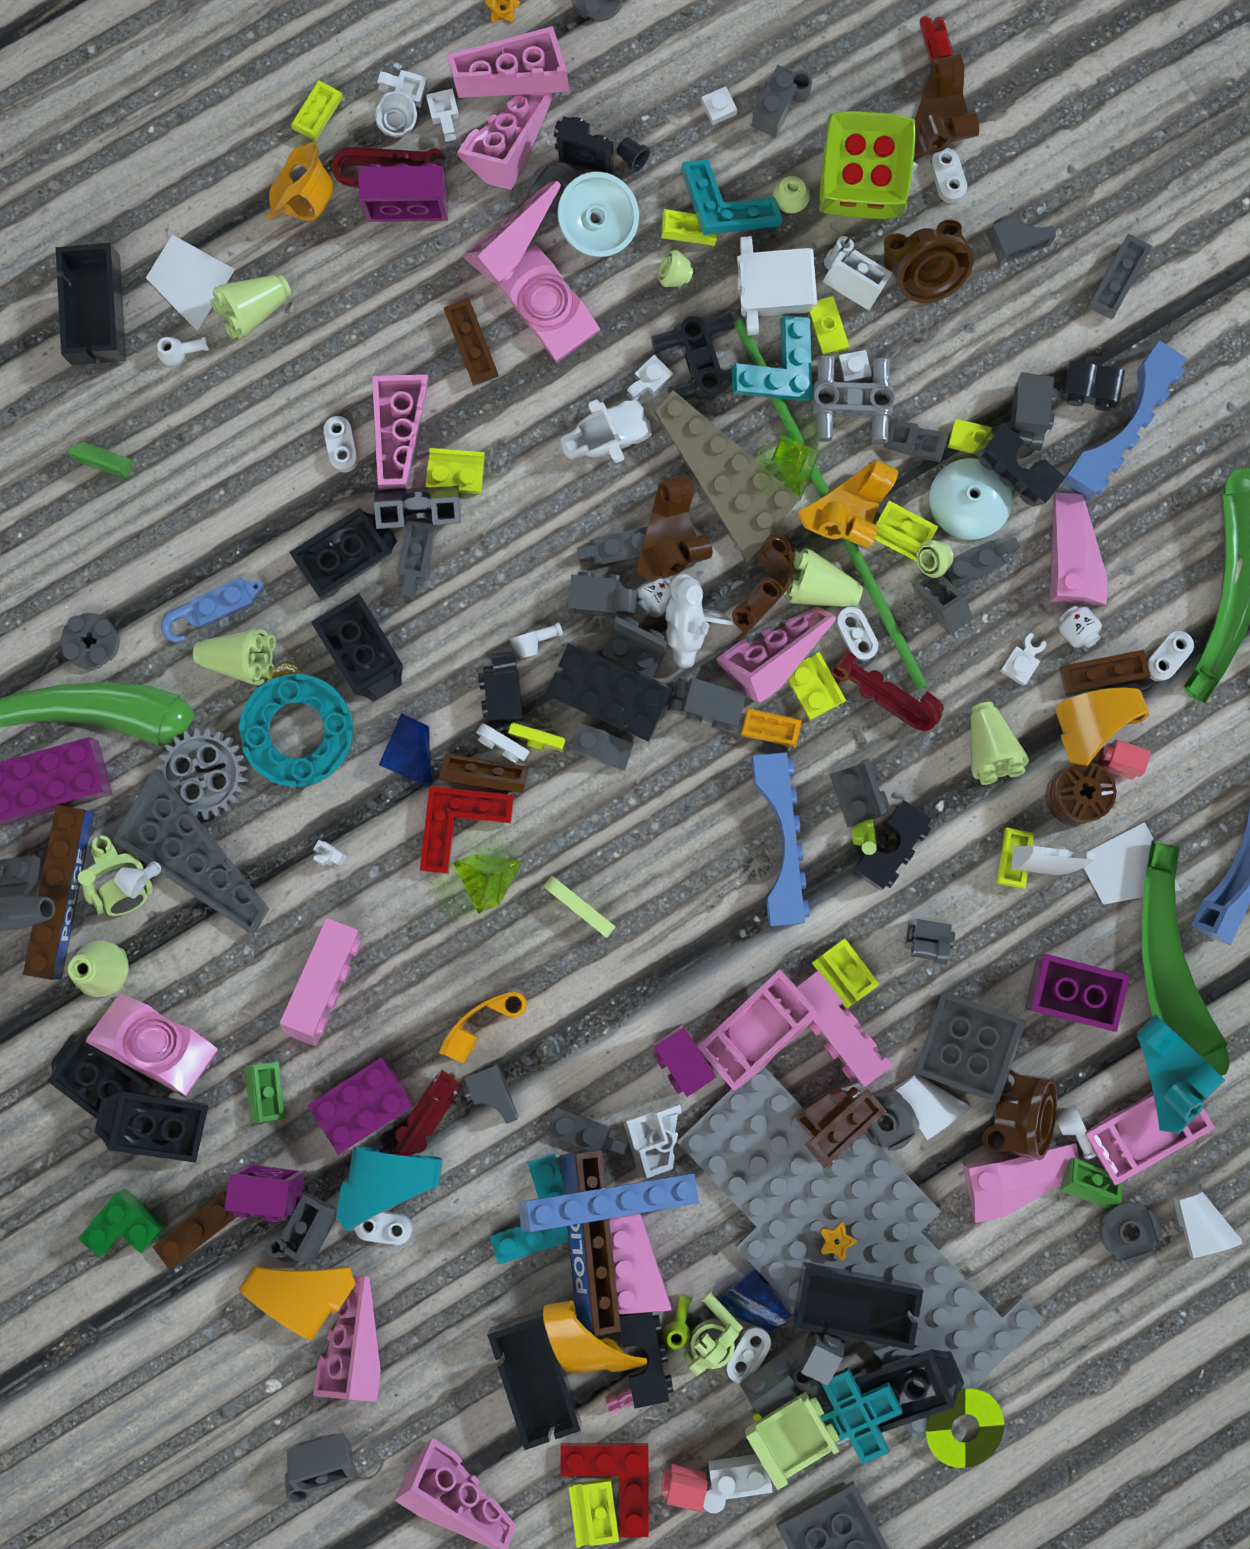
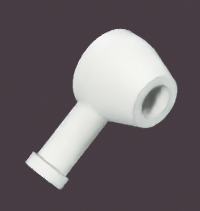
M206 336L184 343L173 337H164L159 340L157 345V355L167 366L180 364L187 353L210 350ZM166 345H172L170 350L164 351Z
M558 622L553 626L510 638L509 640L512 648L522 659L538 654L539 641L563 636V632Z
M151 862L143 870L122 867L116 874L114 883L126 896L134 899L140 894L146 881L161 873V866L157 862Z
M1076 1105L1066 1108L1056 1117L1062 1134L1076 1135L1083 1151L1084 1159L1096 1157L1097 1155L1085 1135L1087 1131Z

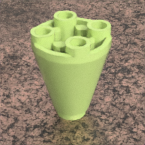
M271 275L219 285L213 289L214 298L210 302L217 315L222 314L229 337L232 340L237 337L241 339L287 300V297L291 295V290L282 275L277 277Z
M805 548L800 553L794 551L792 554L793 577L787 591L783 594L787 602L835 607H855L859 603L863 587L858 585L856 580L810 549Z
M251 629L197 642L194 646L193 658L196 664H200L204 668L252 685H260L265 680H271L274 676L272 652L275 649L276 641L273 635H268L262 629Z
M983 702L972 707L970 724L971 771L973 777L980 779L982 785H988L996 782L999 777L1006 775L1017 777L1024 774V767L1029 762L1028 756L1000 711L994 707L993 702Z
M105 940L92 941L82 946L68 965V974L76 987L84 994L93 997H105L117 993L122 989L129 973L125 950Z

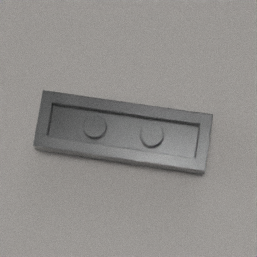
M1128 234L1088 308L1112 320L1153 246Z

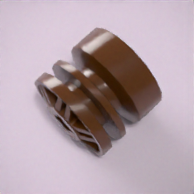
M1090 762L1088 766L1073 764L1054 774L1047 784L1045 797L1047 807L1054 817L1066 824L1080 825L1099 820L1108 814L1115 804L1117 790L1115 780L1109 771L1099 764ZM1087 788L1089 794L1081 797L1079 791Z

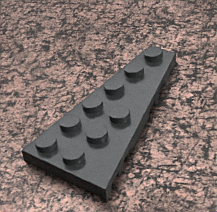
M158 769L153 770L112 841L146 864L157 862L161 866V874L250 934L255 933L269 911L268 906Z

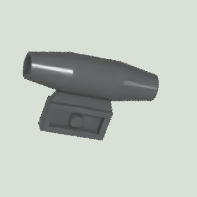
M35 855L0 860V931L24 929L48 921L54 916L55 905L50 898L28 895L32 887L37 884L42 859Z

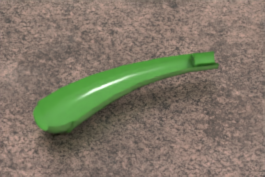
M1250 468L1235 469L1230 473L1224 484V492L1220 494L1224 533V568L1221 598L1214 626L1202 656L1183 686L1186 694L1201 703L1207 701L1225 674L1250 625ZM1239 553L1243 561V564L1239 573V577L1235 582L1237 560Z
M118 682L61 684L0 698V727L30 722H68L105 728L158 746L161 743L167 745L175 744L173 739L175 736L184 740V731L188 730L190 723L195 717L191 707L180 699L181 695L148 685Z
M1152 840L1145 874L1142 906V959L1149 1005L1153 1016L1156 1014L1211 1067L1223 1076L1226 1075L1230 1063L1229 1054L1226 1049L1228 1043L1213 1021L1195 986L1181 946L1176 919L1175 877L1180 846L1163 844Z

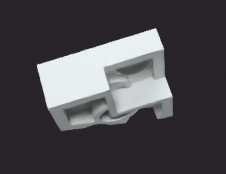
M1013 846L1012 869L1049 875H1064L1078 871L1095 860V853L1070 852L1066 849L1037 846Z
M918 1074L911 1076L892 1089L899 1092L912 1106L919 1121V1130L926 1140L945 1129L971 1109L965 1102Z
M680 1105L669 1106L623 1121L639 1177L650 1178L673 1169L675 1157L673 1147L677 1143L678 1133L675 1130L678 1114H681Z
M1202 1191L1173 1197L1179 1226L1183 1227L1190 1257L1206 1256L1242 1244L1241 1238Z

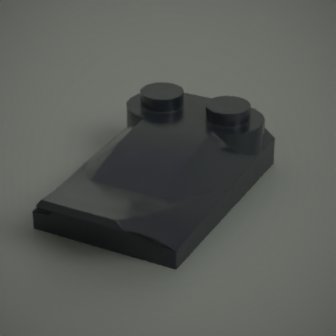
M358 508L289 553L320 600H323L324 598L334 596L341 587L389 557L398 541L389 528L376 529L374 514L367 513Z
M360 593L311 621V624L355 695L366 697L374 702L402 685L403 664Z
M81 1034L80 1036L71 1035L51 1061L52 1075L47 1081L96 1119L102 1098L112 1096L119 1091L148 1095L153 1085L145 1075L135 1072L126 1064L87 1043L86 1039L88 1036L86 1034Z
M119 1091L112 1096L101 1099L94 1133L103 1140L110 1151L196 1163L209 1105L194 1100H181Z
M933 1349L876 1368L865 1367L859 1370L856 1375H853L862 1394L889 1382L902 1408V1414L878 1424L881 1433L955 1408L959 1391L965 1384L952 1352Z

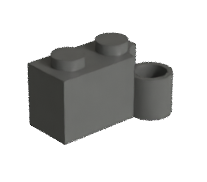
M777 65L753 111L751 127L776 138L794 101L803 102L809 97L812 86L811 76L804 71H798L792 76V71ZM797 84L804 85L806 88L798 89Z
M585 571L578 572V575L571 574L568 600L569 613L613 618L635 615L637 591L627 589V582H622V576L607 574L605 578L594 577V573Z
M787 1349L740 1383L751 1405L762 1418L804 1392L807 1393L809 1398H816L824 1390L821 1382L801 1373L802 1366L798 1364Z
M344 1433L330 1434L323 1439L304 1442L296 1447L287 1449L288 1472L285 1474L286 1500L289 1502H303L309 1498L310 1492L355 1479L352 1446Z

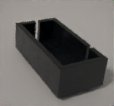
M111 242L55 247L56 270L60 275L57 276L61 355L71 365L95 364L96 358L101 363L126 361L119 253Z
M569 642L558 665L563 670L555 671L545 695L619 729L626 725V732L649 742L653 737L674 688L581 645Z
M803 1262L792 1321L795 1328L821 1333L823 1326L820 1321H824V1327L827 1333L831 1335L914 1350L918 1323L913 1316L919 1317L924 1290L915 1283Z
M543 1309L490 1327L487 1336L495 1360H499L497 1367L524 1451L550 1442L552 1433L550 1428L555 1427V1440L581 1431L582 1420L567 1374L559 1364L549 1341L543 1319Z

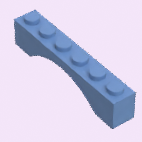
M1159 340L1137 370V400L1126 427L1111 441L1097 448L1084 451L1076 459L1062 483L1079 494H1083L1088 500L1096 493L1101 495L1110 482L1106 479L1111 471L1116 473L1125 459L1121 456L1126 448L1131 451L1139 440L1140 436L1137 435V432L1141 426L1146 428L1154 418L1155 414L1151 411L1156 404L1161 406L1169 396L1170 391L1166 390L1171 382L1176 384L1184 374L1185 369L1182 366L1188 358Z
M787 753L756 755L751 759L754 787L765 797L773 809L782 836L780 872L774 887L766 898L768 925L773 927L805 923V917H809L808 901L802 898V889H806L805 872H800L799 861L803 860L802 844H797L796 832H800L799 816H794L793 804H797L796 788H791L790 776H794L793 760H788Z
M1250 809L1243 841L1233 864L1221 883L1211 894L1203 899L1191 925L1204 936L1229 945L1232 944L1250 904Z
M680 1174L614 1187L517 1202L521 1232H535L698 1204L699 1200L695 1174Z

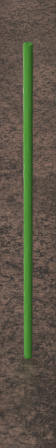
M736 320L734 322L735 329L753 365L767 367L752 336H747L744 320ZM771 398L820 498H823L830 491L784 399ZM841 538L917 690L926 687L927 683L857 544Z

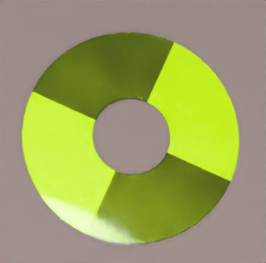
M971 1388L960 1389L955 1408L929 1416L926 1426V1438L929 1448L938 1460L948 1466L955 1468L976 1466L988 1459L998 1448L1004 1433V1416L997 1401L986 1392ZM964 1414L974 1416L979 1422L978 1434L969 1442L957 1441L953 1437L951 1430L955 1419Z

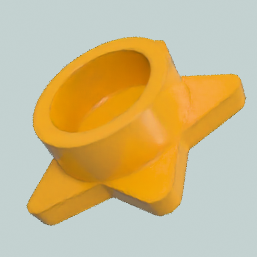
M486 0V6L492 11V23L501 19L513 23V11L520 6V1Z
M840 1222L834 1229H820L824 1238V1245L820 1251L821 1254L834 1253L841 1261H844L847 1248L857 1243L855 1238L846 1234L844 1222ZM835 1239H839L840 1243L835 1244Z

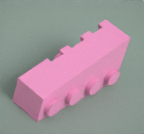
M553 26L447 55L458 98L569 92L567 70Z
M428 375L372 376L378 491L407 489L428 387Z
M326 918L279 1023L285 1035L317 1047L320 1037L327 1026L331 1009H334L338 1001L340 986L342 982L345 983L350 973L351 966L349 964L352 956L356 957L361 948L362 940H359L360 935L357 929Z
M814 971L796 985L819 1012L808 1027L815 1036L819 1034L823 1036L827 1042L824 1048L833 1059L838 1057L844 1064L841 1070L851 1083L856 1080L858 1084L866 1087L893 1066L887 1057L883 1059L879 1055L876 1043L866 1032L861 1031L858 1020L847 1008L845 1009L842 1006V1000L819 971Z
M642 1214L610 1218L619 1314L672 1310Z

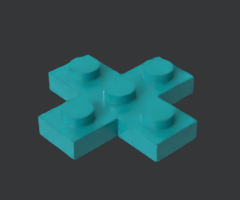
M847 1367L836 1372L829 1385L821 1383L833 1406L824 1411L821 1418L826 1426L830 1423L832 1424L840 1438L839 1441L849 1438L862 1465L888 1454L889 1447L878 1424L902 1414V1408L889 1382L862 1394Z

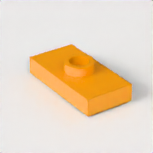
M747 708L740 736L796 748L802 720Z

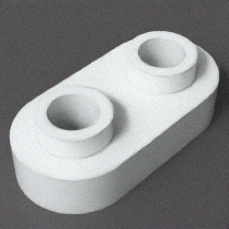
M946 148L934 153L930 167L940 198L946 203L954 204L963 199L967 190V182L958 154L954 150ZM947 158L950 163L945 164L941 159ZM954 183L958 188L952 189L949 184Z
M334 416L328 419L324 425V436L329 460L337 471L349 472L358 463L353 430L347 419L341 416ZM341 426V432L333 433L334 427ZM342 452L347 453V457L344 460L338 459L339 454Z
M847 607L843 609L837 617L836 625L849 652L854 654L858 661L870 660L878 650V641L866 617L858 608ZM848 618L853 619L855 626L848 627L845 620ZM858 644H866L868 650L861 652L858 649Z
M1176 631L1162 641L1147 660L1150 672L1149 678L1161 682L1175 674L1193 651L1194 643L1189 634L1183 631ZM1177 640H1180L1183 643V649L1177 648ZM1160 661L1166 664L1165 671L1159 668L1158 664Z
M481 723L476 732L480 736L478 739L480 743L490 749H493L494 745L504 750L502 756L515 764L518 760L524 762L530 753L521 745L486 724Z
M382 1212L367 1220L373 1223L374 1228L372 1231L365 1230L364 1223L354 1228L357 1236L363 1240L393 1245L405 1243L413 1232V1224L407 1216L390 1212ZM393 1226H400L402 1234L395 1235L392 1231Z
M760 1326L747 1328L737 1342L733 1356L726 1364L728 1376L735 1383L740 1384L755 1373L770 1350L771 1340L764 1328ZM753 1336L761 1338V1342L758 1345L750 1343ZM738 1362L746 1364V1368L742 1371H738L735 1366Z

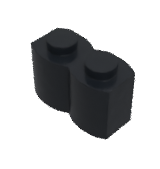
M1069 361L1065 369L1060 399L1067 401V404L1071 406H1083L1085 403L1094 405V408L1099 411H1110L1111 408H1116L1120 403L1125 370L1110 366H1097L1080 361Z

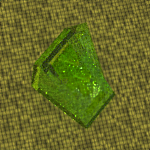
M781 434L771 461L778 465L792 491L801 500L821 450Z
M474 854L460 859L453 864L478 914L501 904L523 861Z

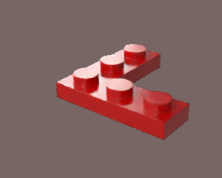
M429 786L419 871L449 874L455 818L511 824L514 795Z
M561 1443V1476H619V1537H649L648 1443Z

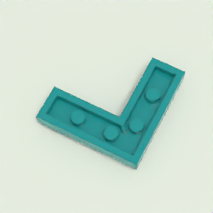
M708 159L682 163L681 172L703 235L780 227L783 219L775 197L723 203Z
M787 315L780 319L782 368L736 363L732 366V394L806 402L811 400L813 396L810 318Z
M556 1153L527 1162L538 1198L564 1194L562 1172ZM520 1225L490 1235L498 1265L569 1242L567 1226L535 1232H521Z

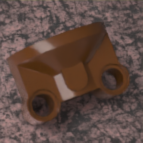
M944 220L938 224L937 229L923 228L915 231L908 237L899 233L891 234L884 240V266L892 272L901 292L911 301L929 303L946 298L962 287L971 274L974 263L972 252L962 235V225L956 220Z
M1010 1069L1008 1076H1013L1014 1085L1009 1090L1003 1089L999 1103L996 1106L995 1126H991L984 1131L982 1136L983 1144L989 1151L994 1153L1007 1154L1011 1152L1021 1157L1042 1160L1049 1150L1056 1123L1058 1098L1056 1082L1054 1079L1020 1075L1018 1072ZM1001 1132L1004 1135L1005 1141L1001 1147L996 1148L993 1138L997 1133Z

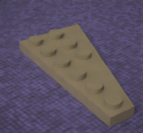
M672 390L654 414L671 442L675 444L682 456V460L691 470L698 486L716 515L720 517L728 530L729 536L736 543L743 559L747 563L800 500V497Z

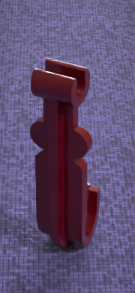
M348 147L337 152L331 166L332 173L338 182L347 187L359 188L358 180L342 175L344 166L378 164L382 167H393L401 163L408 164L409 166H422L426 163L442 166L441 163H434L436 159L445 160L446 157L437 148H432L428 151Z
M845 651L831 672L832 676L839 681H847L849 679L858 685L861 696L866 699L874 697L878 705L917 730H931L939 723L942 717L944 706L934 695L927 691L920 699L921 702H919L890 681L883 682V675L879 671L872 670L867 672L858 666L857 657L850 652Z
M442 1069L438 1072L408 1117V1126H402L397 1129L396 1139L399 1143L392 1154L412 1156L413 1152L421 1153L427 1148L425 1137L433 1134L462 1087V1082L455 1078L456 1075L453 1073L448 1074Z

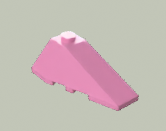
M554 93L516 95L507 102V108L499 115H491L488 118V124L482 129L478 130L475 128L469 133L457 152L458 157L487 184L511 190L524 170Z
M558 181L548 182L522 204L521 208L523 211L520 214L517 211L511 216L506 217L502 221V229L500 231L496 230L493 233L488 232L463 255L464 259L490 282L501 281L503 283L515 273L513 269L522 259L561 186Z
M1055 492L1049 602L1105 606L1107 603L1108 577L1084 495Z
M816 606L786 620V626L774 631H771L769 628L762 631V637L748 643L745 639L735 644L716 658V660L742 693H745L747 697L760 704L782 687L836 620L835 615Z
M1076 1143L1051 1147L1042 1160L1025 1158L1015 1154L963 1164L974 1222L978 1223L1003 1218L1061 1185L1070 1158L1079 1159Z
M353 1276L355 1286L336 1312L338 1319L335 1328L329 1329L326 1339L330 1343L326 1355L320 1356L317 1365L313 1396L377 1402L381 1369L370 1278Z
M431 1438L406 1472L394 1500L416 1515L489 1548L508 1549L516 1524L494 1498H489L478 1485L480 1481L475 1475L471 1476L461 1465L462 1459L457 1453L436 1439Z

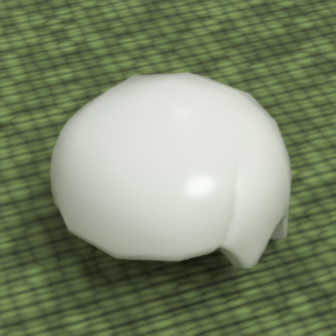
M399 91L384 94L375 109L377 127L384 135L393 138L408 135L417 120L414 101L407 94Z

